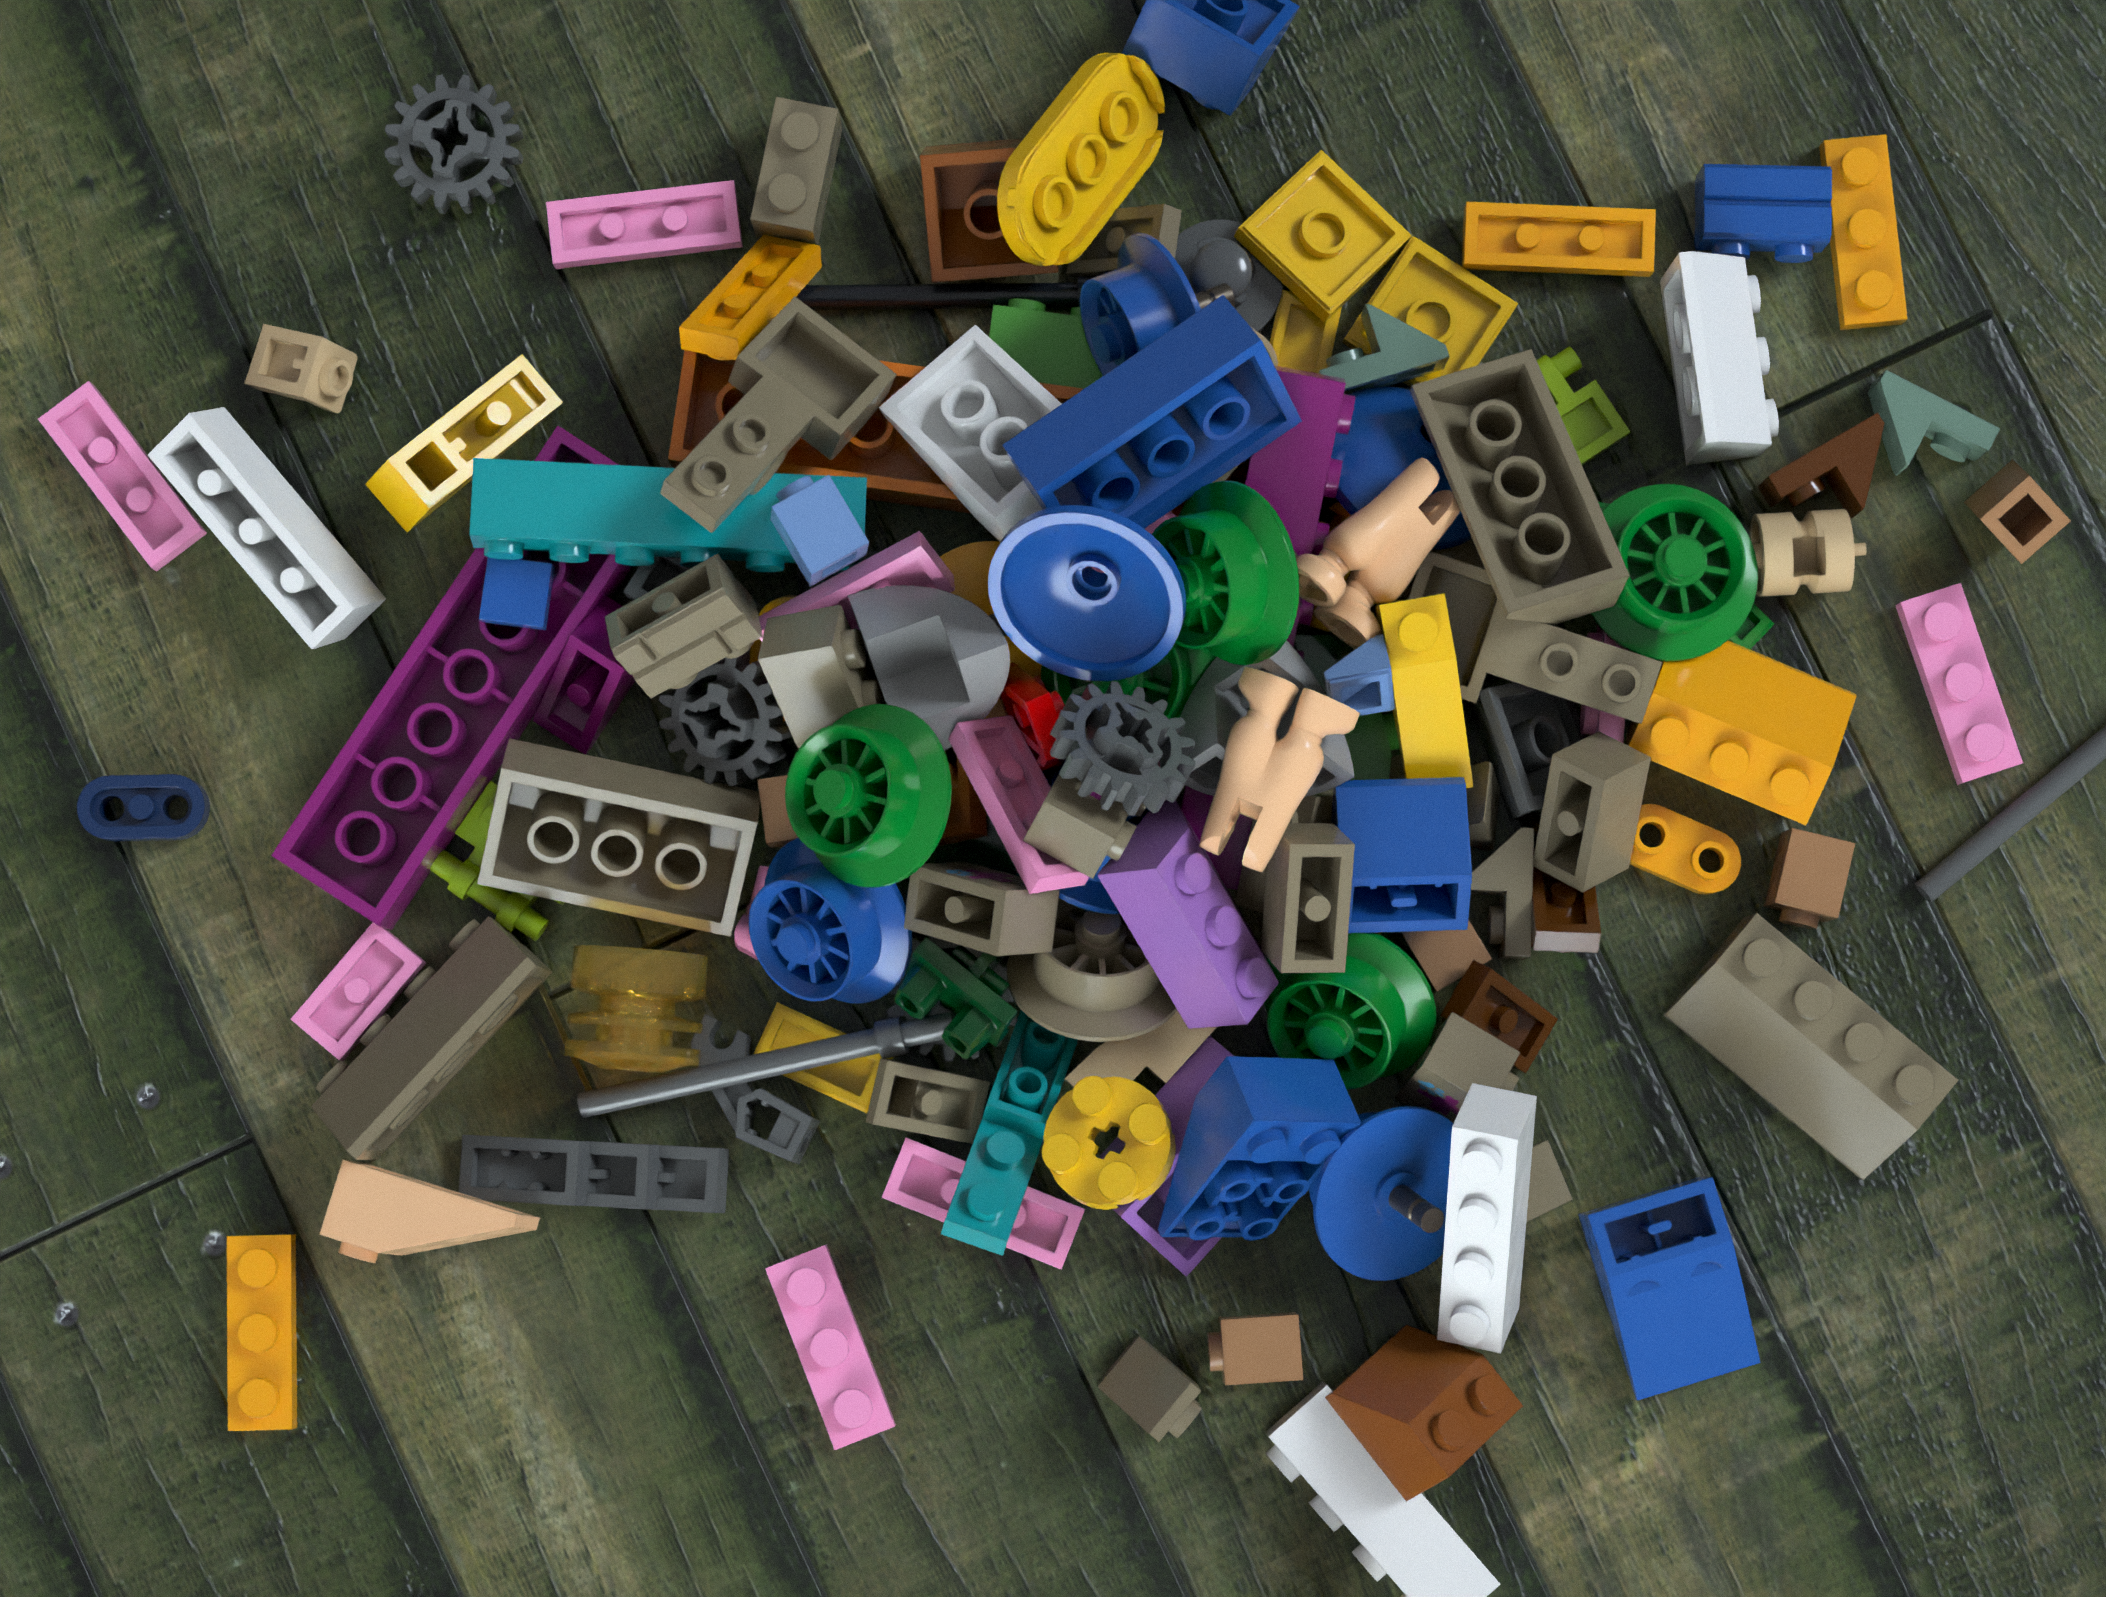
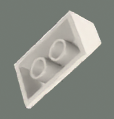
M1696 251L1680 252L1661 278L1660 286L1686 465L1761 456L1772 445L1771 437L1778 436L1779 420L1774 399H1765L1762 375L1769 374L1770 359L1765 337H1756L1753 313H1759L1761 307L1758 279L1756 275L1747 276L1745 257Z

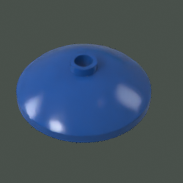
M1387 386L1364 388L1348 394L1355 396L1348 435L1336 433L1331 458L1343 460L1336 499L1350 515L1369 504L1403 470L1419 458L1427 459L1439 474L1438 484L1429 496L1442 490L1452 491L1410 390ZM1461 511L1432 550L1452 548L1472 538Z
M1063 505L1030 514L1020 520L1005 534L995 551L989 568L988 594L994 615L1006 635L1031 659L1050 670L1069 677L1090 681H1113L1138 675L1152 668L1168 654L1175 644L1184 622L1186 612L1184 583L1168 551L1153 535L1140 525L1105 509L1082 505ZM1091 567L1098 568L1102 570L1104 573L1097 572Z

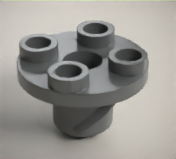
M1208 220L1197 223L1178 235L1175 260L1183 270L1194 293L1197 294L1202 291L1206 293L1207 289L1227 283L1235 297L1234 308L1249 326L1259 333L1263 331L1277 310L1282 295L1283 283L1234 237L1242 223L1231 220Z

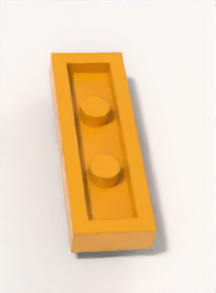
M1887 135L1824 140L1819 146L1821 166H1828L1832 169V236L1830 246L1840 330L1902 325L1908 317Z
M1466 201L1463 219L1462 267L1470 270L1651 277L1654 272L1656 209Z
M763 235L679 326L681 349L707 354L715 360H736L737 356L794 296L796 297L822 268L820 245Z
M296 1234L227 1236L228 1431L293 1430L297 1428Z

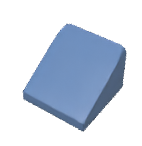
M1383 634L1369 639L1324 672L1326 695L1360 713V716L1395 709L1392 671Z

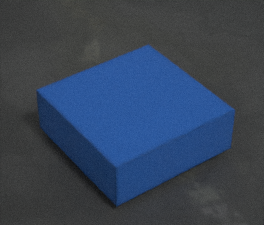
M488 557L479 620L484 623L546 630L555 566L551 563L520 559L502 560Z

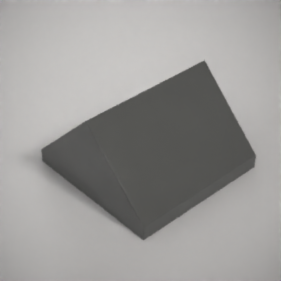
M1516 682L1480 691L1477 703L1469 702L1489 762L1493 764L1500 786V794L1509 820L1511 822L1542 812L1552 754L1586 738V735L1580 732V717L1575 703Z

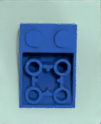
M1226 1056L1195 1097L1158 1226L1161 1237H1190L1192 1240H1205L1211 1237H1243L1245 1240L1254 1241L1267 1238L1277 1229L1279 1222L1300 1197L1307 1193L1311 1183L1320 1174L1328 1156L1336 1149L1342 1147L1340 1140L1343 1136L1361 1124L1334 1060Z
M1697 1177L1578 1214L1637 1401L1761 1363L1733 1240L1713 1177Z

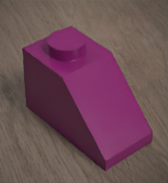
M608 596L571 633L533 718L535 723L583 754H587L635 682L633 675H630L614 657L610 647L605 616L623 606Z

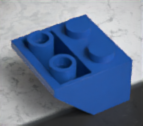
M1464 777L1348 780L1334 787L1331 823H1334L1355 844L1348 933L1468 930L1472 864L1467 793Z

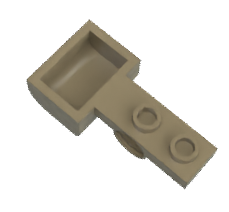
M794 296L736 358L728 382L745 394V396L664 480L660 494L709 532L713 533L749 493L751 495L757 494L768 483L784 461L788 451L800 438L829 460H832L873 416L889 393L897 374Z
M1430 551L1415 574L1407 600L1445 593L1462 699L1477 703L1486 673L1642 724L1662 665L1661 661L1545 623L1506 619L1485 569Z

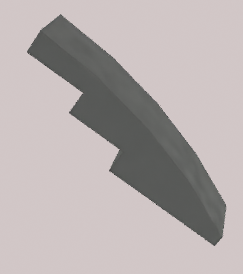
M462 1135L459 1192L486 1201L725 1213L729 1149Z

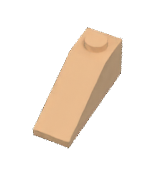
M342 1160L320 1235L341 1241L338 1253L362 1261L376 1263L379 1253L402 1256L537 1230L540 1217L368 1163Z

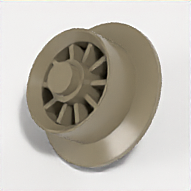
M1059 898L1052 952L1009 955L1007 982L1010 984L1009 990L1014 1001L1034 1022L1062 1036L1092 1042L1127 1040L1158 1028L1177 1011L1121 914H1104L1089 911Z

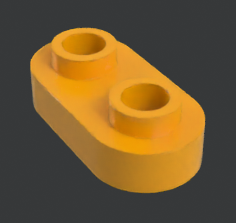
M1656 804L1641 805L1630 865L1687 890L1704 895L1722 891L1736 880L1741 868V855L1738 846L1727 834ZM1652 824L1660 830L1661 841L1657 847H1648L1640 840L1639 833L1643 825ZM1705 849L1713 850L1719 856L1720 866L1715 873L1706 872L1699 865V855Z

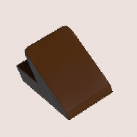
M1879 413L1874 414L1769 475L1757 486L1769 507L1771 508L1785 499L1789 500L1793 508L1806 502L1826 489L1821 478L1825 477L1842 507L1847 510L1849 517L1852 519L1859 514L1865 507L1885 424Z
M1533 867L1531 947H1533V951L1598 953L1601 929L1596 887L1594 886L1585 892H1581Z
M1475 960L1472 961L1463 978L1453 990L1450 1000L1440 1015L1443 1017V1023L1453 1012L1518 1050L1520 1054L1513 1067L1525 1074L1558 1018L1494 970Z

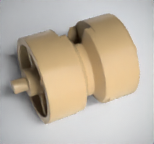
M1846 509L1808 511L1802 521H1797L1791 512L1754 514L1751 520L1750 540L1756 554L1758 566L1756 591L1758 597L1795 595L1800 585H1806L1813 594L1848 592L1851 590L1854 579L1855 556L1866 555V543H1854L1852 524Z

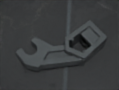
M705 1014L691 1041L693 1066L699 1067L749 1056L752 1037L738 1030L732 1044L725 1049H719L715 1044L714 1037L722 1022ZM751 1082L712 1090L733 1127L736 1138L790 1162L800 1164L820 1123L818 1119L761 1088L755 1090ZM760 1103L767 1108H776L781 1111L767 1140L761 1137L760 1132L754 1130V1117L756 1116L754 1109Z

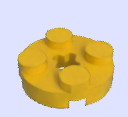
M1088 1076L1079 1080L1074 1088L1068 1091L1051 1111L1043 1135L1042 1159L1050 1169L1057 1184L1075 1200L1096 1209L1119 1208L1117 1205L1128 1204L1135 1199L1139 1201L1145 1199L1162 1185L1171 1170L1175 1158V1135L1172 1133L1171 1121L1163 1104L1147 1088L1135 1081L1122 1077L1101 1078L1098 1076ZM1111 1127H1119L1118 1138L1125 1143L1124 1149L1120 1154L1109 1151L1104 1159L1097 1158L1096 1154L1099 1147L1094 1140L1100 1131L1107 1132Z

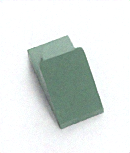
M1365 304L1361 319L1372 354L1364 356L1362 348L1338 353L1326 360L1328 368L1319 370L1318 374L1344 378L1346 382L1344 394L1348 395L1364 388L1387 387L1443 370L1450 356L1444 343L1370 304Z
M1885 370L1872 383L1868 391L1874 414L1879 413L1885 423L1881 437L1891 468L1896 476L1908 467L1924 436L1932 440L1931 448L1940 455L1957 462H1965L1966 458L1975 462L1989 451L2000 430L1999 427L1888 370Z

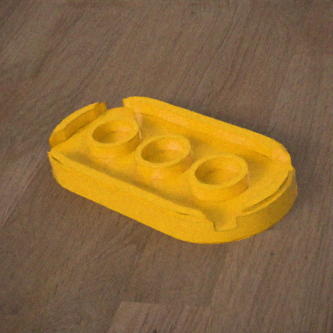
M1100 53L1088 59L1078 69L1007 160L998 187V218L1001 231L1008 246L1024 262L1036 266L1068 264L1076 260L1091 244L1111 218L1114 211L1121 205L1155 160L1161 147L1164 130H1157L1158 114H1165V103L1158 78L1143 59L1122 53Z

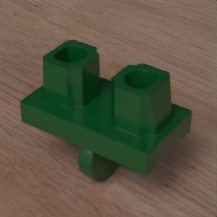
M927 937L914 950L906 976L894 999L896 1004L913 1018L920 1020L938 1001L956 1014L954 1019L944 1029L941 1037L946 1045L964 1059L971 1057L988 1042L996 1047L1008 1033V1026L1018 1012L1001 998L1010 987V984L993 971L1002 956L983 952L977 958L961 945H958L949 956Z

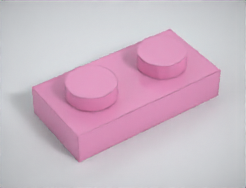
M372 922L294 1014L291 1020L334 1057L344 1061L359 1044L365 1032L386 1012L425 966L426 962L386 928Z

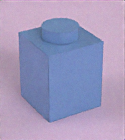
M830 475L816 482H813L810 476L802 477L787 485L776 494L779 503L771 507V521L809 586L818 583L867 555L869 541Z

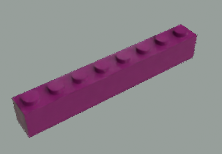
M1274 365L1302 422L1249 457L1244 484L1262 495L1273 507L1282 520L1293 549L1298 556L1302 554L1319 555L1330 528V524L1318 522L1323 497L1336 498L1343 460L1331 458L1336 433L1348 435L1355 396L1344 394L1346 385L1344 378ZM1300 596L1295 622L1287 638L1292 647L1294 646L1298 624L1310 626L1314 610V604L1303 600ZM1295 649L1301 658L1304 659V651ZM1185 785L1181 810L1200 841L1214 796ZM1242 814L1239 815L1233 833L1222 853L1216 855L1206 851L1225 886L1234 890L1238 889L1243 866V855L1253 821L1252 818Z

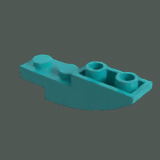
M1022 1010L1007 1046L941 1231V1235L1002 1256L1044 1140L1043 1135L1048 1117L1057 1103L1078 1042L1077 1039L1062 1036L1042 1027L1029 1018Z

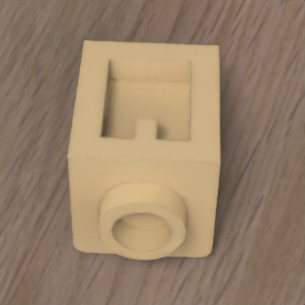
M263 324L244 384L259 391L306 401L326 411L340 413L346 394L352 385L353 372L358 358L355 353L321 336Z

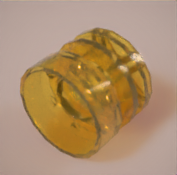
M596 945L574 946L570 988L582 993L598 996L599 1001L597 1010L568 1013L567 1023L596 1027L595 1041L566 1039L564 1056L577 1057L599 1066L601 1069L664 1073L687 1066H700L701 1050L673 1047L674 1033L703 1034V1024L691 1019L675 1016L676 1003L706 999L709 957L692 953Z

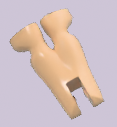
M1425 458L1416 459L1369 504L1349 516L1330 531L1325 538L1323 549L1319 555L1302 554L1296 557L1299 575V596L1303 600L1317 605L1318 607L1313 611L1316 618L1353 649H1357L1376 635L1382 634L1379 621L1370 611L1371 607L1374 604L1391 603L1404 592L1424 559L1460 512L1452 491L1442 490L1429 496L1437 486L1440 478L1435 467ZM1349 571H1351L1350 574H1349V576H1348V578H1347V580L1345 581V580H1344V576H1345Z
M1244 667L1238 685L1241 693L1249 702V710L1246 716L1236 721L1230 730L1220 778L1203 828L1199 847L1213 854L1220 855L1233 833L1239 815L1242 814L1257 820L1249 836L1242 865L1263 872L1280 843L1296 809L1323 766L1324 755L1320 746L1322 738L1326 735H1345L1354 730L1360 713L1326 695L1303 688L1288 733L1282 739H1279L1277 729L1280 721L1293 705L1299 689L1295 684L1281 677L1258 669Z

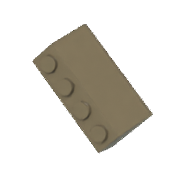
M1532 349L1412 385L1410 389L1411 395L1505 618L1559 624L1615 606L1630 575Z
M509 738L499 776L477 884L731 937L758 824L759 791L717 782L709 784L703 779Z
M1758 913L1744 917L1663 1014L1861 1180H1864L1921 1127L1958 1082V1079Z
M488 916L482 924L473 919L465 925L450 942L448 947L454 954L438 971L429 966L420 973L404 992V995L410 1001L393 1019L387 1013L381 1016L360 1039V1042L366 1048L349 1066L344 1061L337 1063L316 1086V1090L322 1095L311 1108L344 1149L356 1160H378L553 972L495 919Z

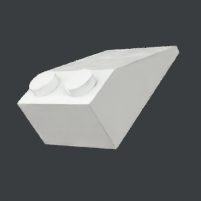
M974 325L885 401L879 409L970 513L999 542L1020 520L1030 514L1043 510L1026 486L1002 444L1053 411L1062 403L978 326Z

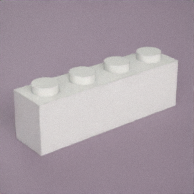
M225 407L189 413L148 454L149 458L311 649L346 639L386 600V597Z
M1472 1083L1454 1121L1451 1136L1437 1340L1500 1354L1502 1352L1520 1304L1537 1096Z
M1321 1382L1265 1432L1275 1444L1266 1452L1267 1456L1291 1483L1300 1475L1304 1477L1317 1492V1495L1308 1503L1333 1532L1338 1530L1343 1524L1361 1543L1352 1551L1353 1555L1377 1582L1388 1574L1403 1591L1404 1594L1400 1597H1487L1500 1585L1497 1579L1422 1493L1407 1502L1326 1400L1325 1397L1332 1390L1324 1382Z

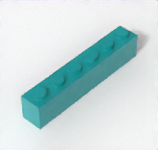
M473 458L469 536L473 548H484V556L493 559L523 558V551L529 550L550 551L549 558L551 560L566 563L589 561V553L615 555L616 563L629 566L653 565L654 557L681 558V566L693 568L718 554L722 560L746 561L745 568L751 571L780 572L784 570L785 563L796 562L771 521V507L779 503L776 494L787 485L802 477L810 476L813 482H816L825 476L775 473L757 494L751 495L749 493L717 529L711 533L660 494L664 480L675 468ZM830 476L865 534L867 478ZM863 557L849 564L848 566L842 568L841 570L833 573L832 575H838L839 573L849 569L850 566H854L862 562Z

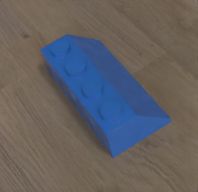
M1222 295L1053 411L1028 426L1025 430L1002 444L1042 509L1063 505L1091 506L1117 513L1145 529L1192 497L1199 488L1214 482L1295 427L1302 420L1262 340L1226 297Z

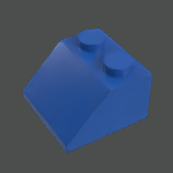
M1146 0L1122 54L1134 55L1143 59L1151 67L1157 78H1165L1191 93L1193 98L1201 105L1210 109L1220 110L1231 116L1251 91L1300 6L1290 0Z

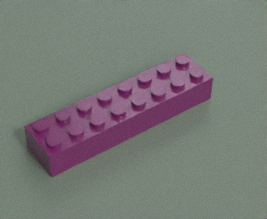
M559 426L556 427L534 460L618 465ZM476 548L271 856L376 925L392 930L431 872L430 868L434 860L447 848L455 836L456 830L502 765L509 738L518 740L537 712L571 633L607 596L612 599L633 566L616 563L615 555L589 553V561L566 563L551 560L549 558L550 551L524 550L523 558L520 560L551 563L555 566L546 630L484 623L479 620L488 557L484 556V548Z

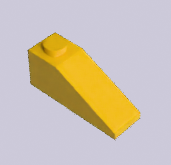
M521 354L391 456L365 485L406 532H409L472 480L473 458H499L555 411L563 401L524 355Z
M1445 593L1374 606L1391 665L1395 704L1393 714L1405 779L1464 777L1466 788L1473 787L1456 654Z

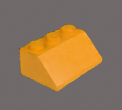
M1726 641L1717 649L1697 658L1683 661H1661L1662 665L1642 724L1632 721L1626 734L1627 745L1650 756V761L1806 826L1833 769L1857 697L1856 694L1731 641Z

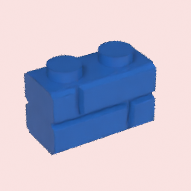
M1703 164L1695 180V250H1712V254L1745 257V260L1750 258V251L1775 252V260L1783 263H1803L1813 260V253H1821L1829 244L1832 236L1831 167Z

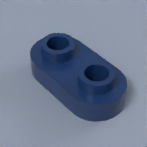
M177 774L109 775L98 777L83 788L77 802L78 818L85 830L95 837L108 841L187 839L201 831L210 813L209 798L203 787L196 781ZM184 797L188 803V811L183 818L173 820L169 815V805L175 798ZM120 798L124 803V813L118 820L110 821L105 813L106 805L112 799Z

